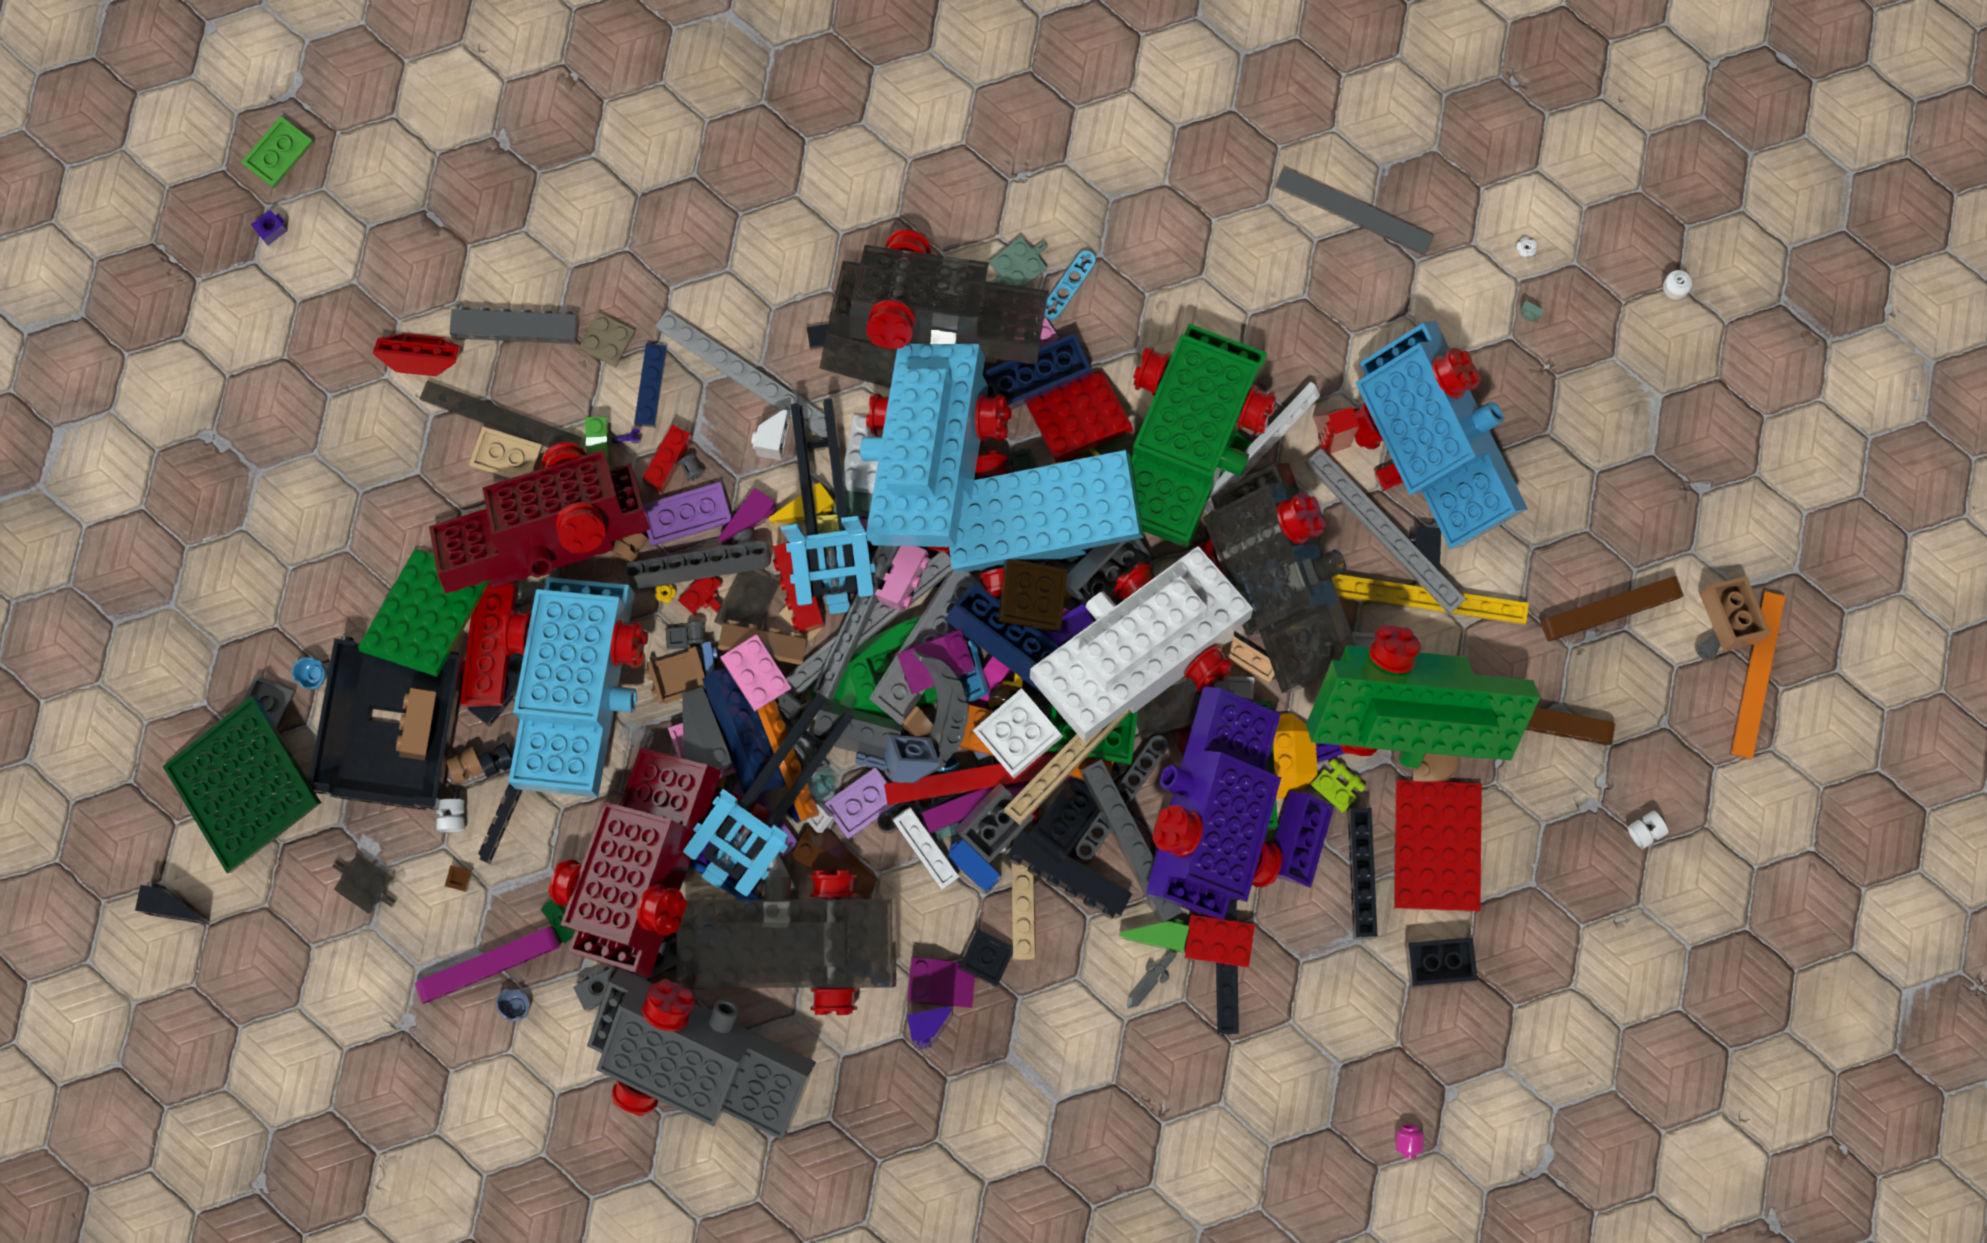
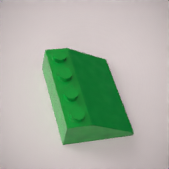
M1050 703L1048 719L1063 737L1047 751L1059 753L1077 733ZM1130 711L1087 757L1131 764L1138 711L1134 714Z

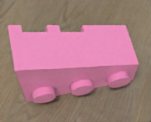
M900 546L892 561L893 566L890 573H886L883 578L886 581L883 589H877L875 593L881 604L903 613L906 608L910 607L913 596H911L913 590L919 587L922 579L920 577L923 569H927L930 562L929 554L926 550L917 546Z

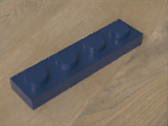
M646 343L634 425L656 428L667 354V346Z

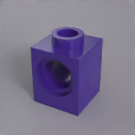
M271 209L251 224L267 246L287 232L283 226L286 223L279 213L275 215ZM275 223L273 229L266 230L269 224Z

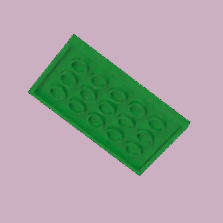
M414 549L358 646L359 651L437 677L489 585V580L475 586L472 585L460 589L457 592L445 594L437 575L434 554Z

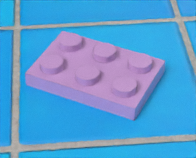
M876 767L823 804L834 816V821L848 840L877 820L881 813L899 804L887 805L884 784H887V782Z

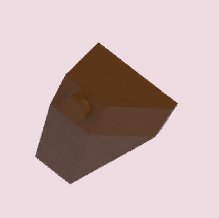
M809 825L791 855L793 861L812 871L831 870V874H836L837 870H852V874H857V878L854 879V892L866 899L869 898L877 882V879L826 829L822 833H818Z

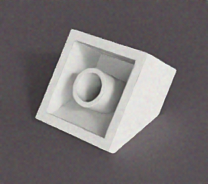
M782 410L758 426L757 432H753L751 444H753V449H755L757 456L782 461L790 423L787 410Z

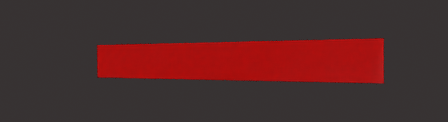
M1052 754L1039 757L1015 778L1009 774L1002 764H995L927 776L914 783L884 784L887 805L995 787L999 783L1006 785L1033 780L1054 756Z

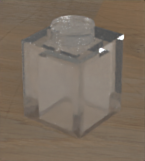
M628 718L618 736L620 740L637 749L649 748L654 739L652 737L653 732L630 718Z

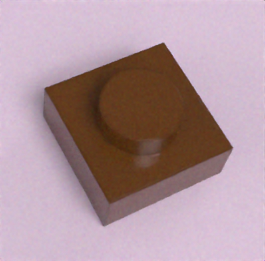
M450 865L444 886L467 892L472 871Z

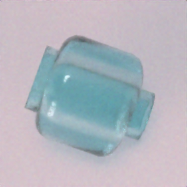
M818 774L808 781L810 794L815 803H825L835 795L836 785L829 775Z

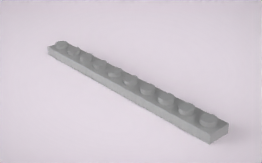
M667 310L655 325V329L777 410H787L789 418L792 419L790 404L799 403V405L803 406L805 428L821 439L827 440L825 415L674 314Z
M1322 449L1305 462V465L1449 615L1465 601V598Z
M940 552L930 560L927 569L922 570L920 575L922 578L921 583L917 589L914 588L911 604L952 571L951 558L947 553ZM878 602L856 649L898 616L901 611ZM837 636L785 677L791 687V690L787 692L794 698L818 679Z

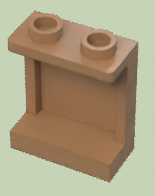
M696 647L688 649L686 653L656 662H647L649 667L645 668L649 681L652 680L654 688H651L654 701L658 700L660 705L680 700L683 693L703 687L704 692H706L702 680L706 676Z

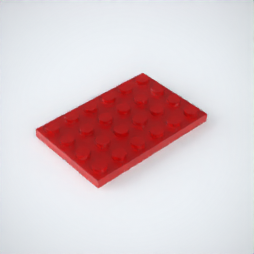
M1396 780L1394 909L1481 911L1482 783Z

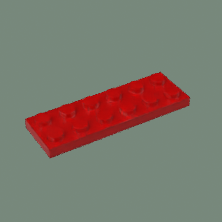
M506 584L494 588L488 585L471 615L460 705L463 707L503 706L509 656L505 655L503 646L499 645L500 633H503L504 613L515 609L517 592L515 584Z

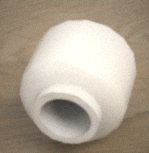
M1683 270L1672 271L1663 283L1664 293L1673 300L1684 298L1692 288L1691 276Z

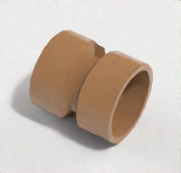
M641 533L625 537L622 540H615L611 552L627 563L634 562L638 556L637 550L643 548L648 538Z
M474 747L462 751L461 756L456 754L447 758V766L456 784L468 780L469 775L476 776L484 772Z

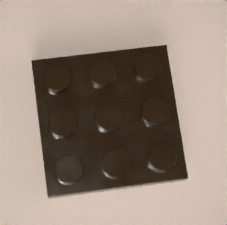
M1015 559L1005 560L998 622L1059 633L1062 628L1068 569Z

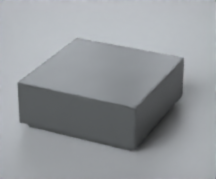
M686 626L665 628L667 650L688 649Z

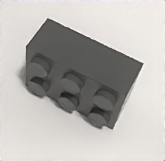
M1000 783L955 828L957 833L988 863L1034 818L1031 814L1019 825L1004 812V808L1015 797Z

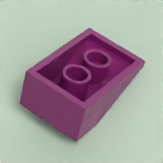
M961 629L945 633L897 654L911 694L935 686L926 666L913 655L914 650L940 659L950 667L957 677L975 670Z
M911 957L907 1002L972 1008L975 977L958 969L960 963Z

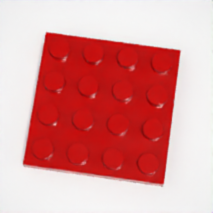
M1102 370L1094 372L1089 377L1079 381H1074L1070 385L1052 390L1051 393L1033 398L1026 403V407L1055 463L1133 432L1132 425Z

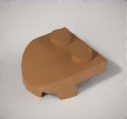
M1426 754L1422 765L1419 768H1413V781H1448L1458 770L1459 756Z

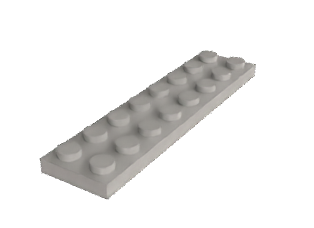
M952 570L948 573L898 653L945 633L956 631L957 629L945 620L947 615L974 582L983 589L984 585L968 572L958 574ZM896 655L869 699L896 722L903 724L902 722L912 712L925 690L911 694L898 656Z

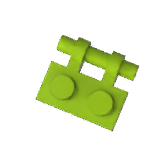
M1333 759L1328 765L1335 771L1330 774L1324 769L1310 786L1343 814L1357 798L1351 790L1355 787L1362 792L1366 785L1360 781L1361 778L1359 776H1354L1348 771L1345 764L1342 762L1340 764L1336 759ZM1339 775L1349 782L1346 787L1336 779Z

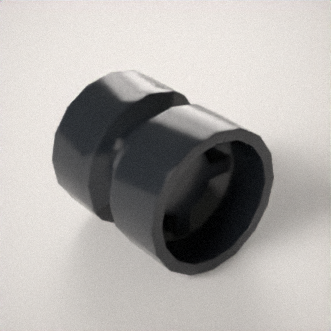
M505 742L493 746L492 751L487 749L477 754L479 763L488 779L499 775L500 770L507 771L511 769L513 758Z

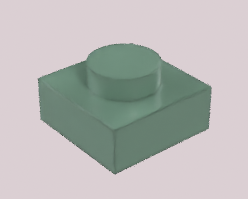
M1526 300L1519 313L1522 314L1525 320L1537 323L1544 310Z

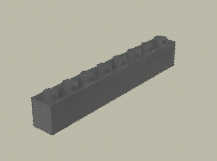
M1102 759L1095 760L1079 769L1085 784L1158 921L1165 922L1180 914L1182 910L1179 906L1146 894L1155 859Z

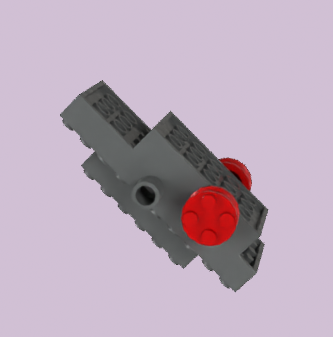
M621 968L617 970L609 981L587 1043V1047L602 1053L596 1070L616 1079L617 1083L614 1084L611 1094L614 1104L624 1111L637 1116H644L657 1107L659 1100L713 1127L722 1113L725 1112L783 1140L792 1124L816 1065L815 1061L736 1024L735 1020L739 1009L736 1004L728 1000L721 999L716 1001L711 1012L696 1005L692 992L668 980H661L658 983L652 984Z

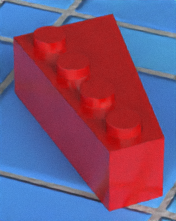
M1352 407L1334 409L1313 416L1320 438H1318L1320 447L1326 451L1327 455L1351 447L1359 429V423Z
M790 542L772 546L776 559H773L776 572L780 571L782 575L779 582L782 591L786 590L788 598H785L788 610H793L795 616L791 618L794 630L799 629V632L803 634L824 628L811 581L812 604L801 606L797 604L795 583L791 584L790 575L794 574L791 552H787L786 543Z

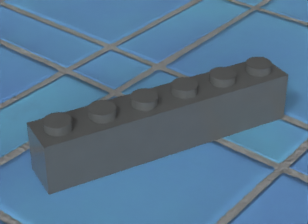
M458 307L457 309H451L450 335L453 339L577 344L579 320L576 314L569 311L554 314L548 310L532 313L531 310L522 309L520 312H511L510 309L505 308L499 309V311H491L489 308L470 310L468 307Z

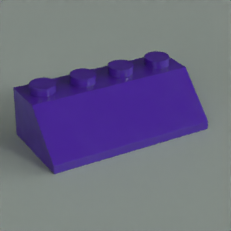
M1288 792L1273 843L1278 846L1283 854L1281 869L1277 876L1278 879L1311 888L1334 806L1307 793Z
M950 1006L907 1015L914 1047L918 1046L919 1050L932 1047L931 1043H936L952 1019Z

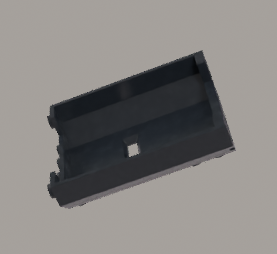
M341 636V639L334 638L309 776V783L315 793L327 794L337 799L395 807L439 810L464 658L459 655V652L451 651L436 677L361 652L358 648L359 644L352 637ZM410 688L436 692L425 761L399 757L400 751H396L398 735H403V730H399L400 722L372 719L373 709L406 714L407 709H403L405 693L409 694Z

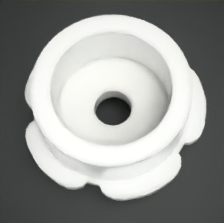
M1524 237L1517 243L1516 247L1521 256L1529 257L1536 253L1537 244L1534 240H1530L1529 237Z

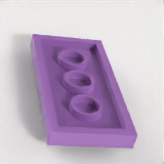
M721 482L644 504L650 530H647L651 546L728 525L731 521Z

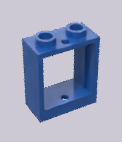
M964 840L961 842L956 841L948 849L950 860L985 894L1001 880V876Z

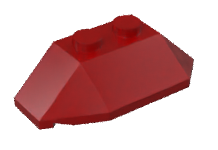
M399 333L385 338H377L373 355L394 372L437 377L457 362L460 346L455 345L445 337Z

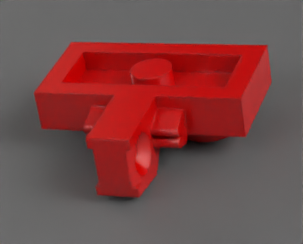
M715 577L697 579L678 599V602L693 615L701 607L706 609L708 606L718 613L723 607L715 600L718 596L715 592L722 586V583Z

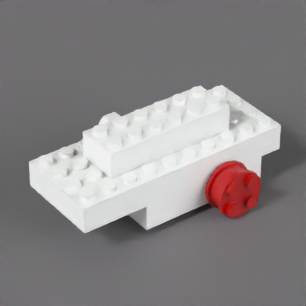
M1198 546L1158 576L1151 572L1152 568L1149 564H1144L1143 562L1138 563L1128 575L1123 574L1116 581L1118 585L1113 593L1116 598L1121 597L1123 601L1116 606L1104 591L1091 598L1085 607L1096 621L1030 669V679L1083 742L1128 709L1134 714L1183 676L1186 679L1191 678L1196 684L1195 688L1198 692H1202L1203 687H1214V684L1219 680L1222 682L1230 676L1229 670L1234 662L1231 658L1224 656L1221 652L1222 647L1232 641L1234 630L1251 619L1253 608Z

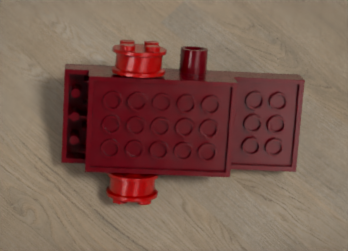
M560 442L545 451L542 458L543 469L482 487L486 509L429 526L437 575L445 594L457 592L460 589L472 585L475 586L488 580L491 588L517 580H523L529 576L539 578L549 575L552 569L564 567L568 564L584 561L587 558L612 551V541L622 540L625 537L650 530L632 464L629 463L611 469L604 449L586 454L584 449L574 442Z
M644 748L639 749L620 806L604 801L583 862L580 864L573 859L559 862L552 875L548 893L557 905H567L560 925L575 931L568 952L585 959L650 978L664 935L668 936L671 933L677 932L683 919L687 901L684 899L680 889L691 857L686 855L683 850L696 834L693 830L698 823L702 825L705 820L721 774L720 771L706 764Z

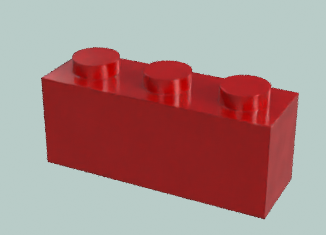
M674 425L670 427L642 477L644 485L662 494L664 493L679 466L678 462L684 457L693 441L690 433Z

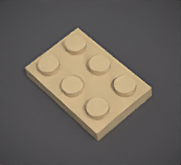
M482 426L469 467L511 479L535 471L543 446Z

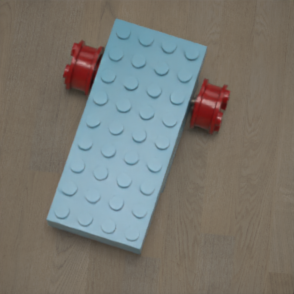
M1124 450L1008 473L1005 463L1008 462V457L999 454L998 451L986 452V455L978 456L971 500H963L956 547H949L952 570L958 574L980 570L982 574L979 575V578L984 583V589L1000 601L1004 561L1007 559L1037 564L1084 555L1088 548L1144 538L1130 454Z

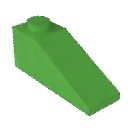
M585 417L587 454L604 449L610 465L609 422L607 417Z
M1173 919L1172 922L1166 921L1123 931L1120 933L1119 938L1183 953L1189 926L1185 925V921Z

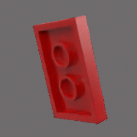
M1191 915L1185 959L1249 968L1255 924Z

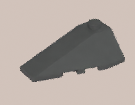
M703 687L683 693L684 759L709 765L718 771L732 767L731 758Z

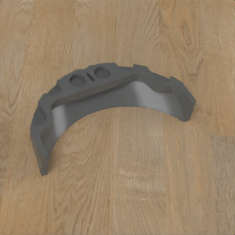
M914 650L913 655L922 661L930 672L937 692V714L928 738L932 740L940 764L939 767L923 776L926 777L945 766L946 761L958 750L964 738V729L968 722V704L963 686L950 667L938 658ZM886 769L885 774L892 780L889 769Z

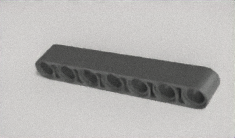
M754 541L634 561L625 566L624 572L631 588L643 589L763 569L770 565L771 557L765 542Z
M1156 735L1150 739L1118 785L1117 790L1119 793L1125 794L1128 798V801L1125 803L1127 808L1166 753L1168 742L1163 736ZM1154 742H1161L1164 749L1162 751H1155L1152 748V744ZM1148 759L1151 761L1152 766L1144 769L1141 767L1140 761ZM1136 776L1140 783L1137 786H1131L1128 783V778ZM1101 812L1077 844L1076 856L1081 861L1087 862L1091 860L1111 832ZM1095 828L1101 829L1104 833L1099 839L1094 838L1091 834ZM1082 846H1088L1091 848V854L1083 856L1080 854L1079 849Z

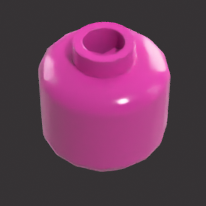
M1403 1125L1402 1129L1396 1132V1150L1402 1153L1404 1158H1416V1154H1420L1424 1150V1132L1419 1129V1126Z

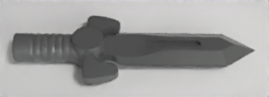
M1170 950L1157 966L1152 962L1148 963L1146 971H1149L1151 968H1155L1152 973H1148L1129 995L1127 1009L1140 1005L1159 982L1158 977L1160 974H1162L1160 983H1164L1169 979V976L1164 971L1177 956L1174 952Z

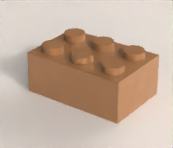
M1747 576L1711 584L1700 594L1723 652L1761 643L1770 634Z
M410 688V693H405L403 709H407L406 715L401 714L399 730H403V735H398L396 751H400L399 757L425 761L436 692Z

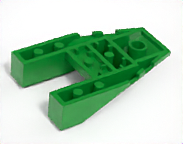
M919 617L893 626L869 638L855 649L833 699L825 698L826 702L894 720L872 702L869 697L890 666L887 655L898 652L917 624ZM817 680L808 687L812 699L817 695L812 692ZM933 686L924 691L916 704L920 710L937 704L936 687Z

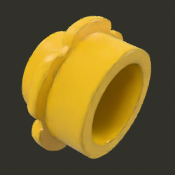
M672 584L657 586L655 589L656 599L663 603L671 602L676 595V590Z

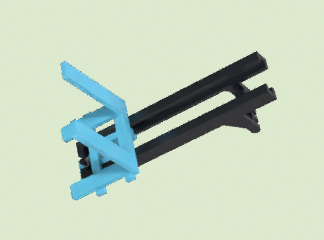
M824 399L823 402L828 440L807 442L803 406L799 405V403L790 404L807 534L806 536L798 524L780 526L781 532L790 542L786 543L787 552H791L794 574L790 575L791 584L795 583L797 604L799 606L812 604L810 581H812L814 596L816 598L826 596L830 614L849 612L850 603L847 593L858 592L859 597L873 596L871 573H876L875 564H870L867 542L870 540L866 535V528L859 516L848 517L840 455L842 444L837 432L833 399ZM829 448L839 532L818 534L808 452H813V450L823 451ZM834 546H836L837 556H835ZM806 550H809L811 572L808 570Z
M817 693L740 803H737V798L722 789L720 792L721 798L718 796L713 801L715 807L702 825L698 823L693 829L696 834L683 852L693 860H696L707 843L711 842L702 854L703 857L711 862L703 873L702 878L716 888L722 886L728 875L738 881L746 868H748L735 887L741 894L748 896L760 878L766 879L769 874L766 869L779 851L784 853L788 848L785 844L788 834L776 826L853 720L850 714L844 712L824 742L808 732L806 728L826 702L825 697L820 693ZM801 737L818 750L764 824L747 811ZM727 815H729L730 817L727 819V821L722 826L717 835H715L717 829L720 827V825L725 820ZM744 825V826H745V827H744L745 833H744V831H743V834H742V832H741V835H740V833H738V831H739L740 828ZM750 831H752L753 833L747 840V835H749ZM767 842V843L765 844V846L763 847V849H762V850L760 851V853L758 854V856L755 858V860L752 861V860L754 859V857L756 856V854H757V853L759 852V850L761 849V847L764 845V843Z

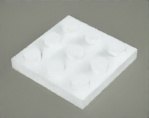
M1022 688L973 730L1013 778L1017 777L1063 737Z

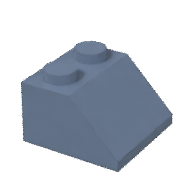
M889 736L884 757L892 781L913 783L939 767L940 763L931 738Z

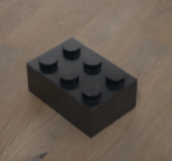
M1473 937L1411 942L1405 945L1410 988L1474 983L1478 981Z

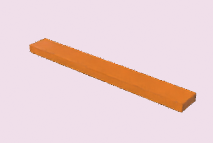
M1763 592L1760 609L1770 634L1761 643L1752 646L1730 755L1753 759L1786 596Z

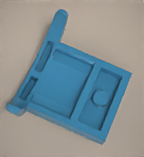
M971 640L968 641L969 645L967 647L975 670L957 677L963 686L967 704L990 693L977 653L976 644Z

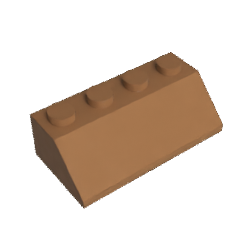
M727 620V624H722L718 645L720 650L730 651L757 634L773 660L799 665L803 663L806 639L802 638L803 634L790 632L789 636L781 634L782 630L769 628L768 632L760 630L761 626L748 624L747 628L740 626V622Z

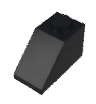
M1416 526L1414 533H1410V542L1439 571L1441 557L1440 528Z

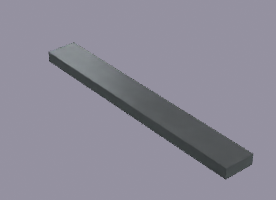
M1285 167L1275 186L1277 189L1424 256L1434 238L1433 235Z
M878 546L871 564H875L876 573H871L874 595L859 597L857 592L813 688V693H820L829 700L833 699L878 601L875 593L877 589H883L886 582L883 578L886 573H890L893 566L892 561L900 546Z

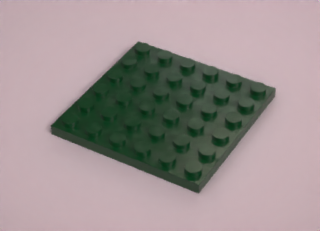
M256 695L250 696L162 766L227 874L232 873L321 804L320 799Z

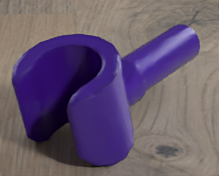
M633 429L629 435L612 438V442L631 441L637 444L641 441V438L635 439L632 435L639 434L640 430Z

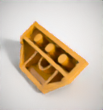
M1293 713L1281 714L1273 741L1275 775L1281 777L1276 799L1287 798L1289 791L1302 793L1318 774L1316 743L1311 742L1306 724Z

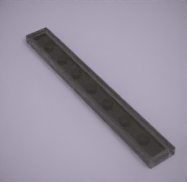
M428 380L419 398L422 402L519 438L541 444L546 448L560 442H574L580 446L582 441L580 436Z

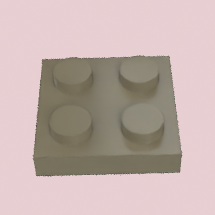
M598 312L578 348L580 351L616 368L631 342L635 330Z

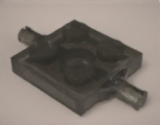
M357 854L349 866H345L339 860L334 862L335 864L332 867L342 873L340 881L334 888L336 892L368 914L381 901L390 908L394 906L397 900L387 895L388 887L394 880V877L361 854Z

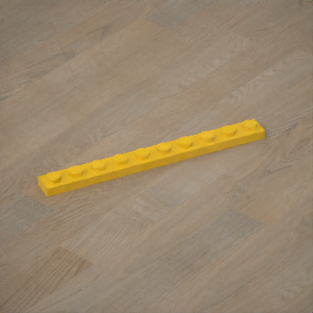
M1327 573L1329 581L1316 588V594L1447 613L1423 587ZM1460 593L1465 598V601L1451 613L1454 615L1526 625L1529 603Z

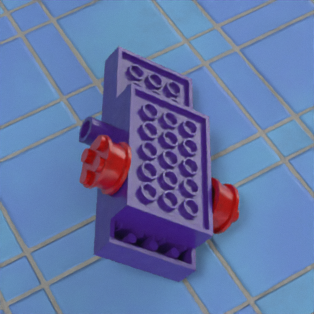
M1203 687L1181 767L1167 766L1163 770L1160 779L1161 787L1173 792L1170 806L1160 811L1154 827L1152 839L1158 849L1146 891L1147 895L1206 917L1224 920L1230 899L1247 902L1252 885L1263 888L1275 883L1281 869L1283 854L1277 845L1265 842L1264 839L1281 777L1265 770L1280 719V713L1222 688Z

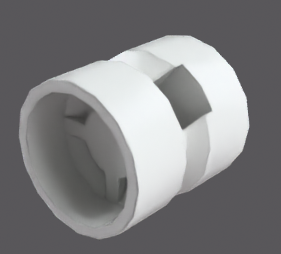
M440 800L439 810H436V813L440 815L436 819V831H465V819L461 817V814L464 813V800Z
M1654 810L1643 816V821L1637 820L1627 826L1630 836L1642 850L1651 845L1653 839L1659 840L1668 834L1665 822Z

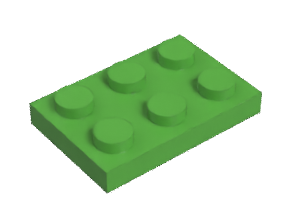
M280 116L241 163L274 189L314 142Z

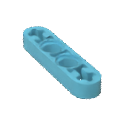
M1082 251L1076 257L1043 305V314L1047 320L1054 321L1061 316L1094 268L1095 256L1092 252ZM1089 257L1091 264L1086 263L1082 271L1080 269L1083 263L1082 258L1086 259ZM1071 273H1078L1081 279L1078 282H1071L1069 275ZM1066 289L1069 292V296L1066 299L1059 298L1057 295L1059 290ZM1055 301H1057L1058 305L1055 308L1056 314L1051 313V315H1049L1047 308H1052L1055 304Z

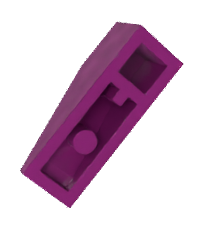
M754 488L718 537L719 543L724 545L732 541L735 534L764 524L777 511L775 509V501Z

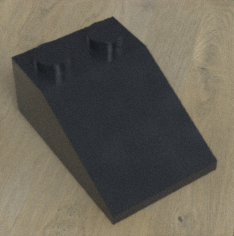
M148 882L147 886L140 885L135 911L150 916L209 925L210 921L176 895L167 891L165 886Z

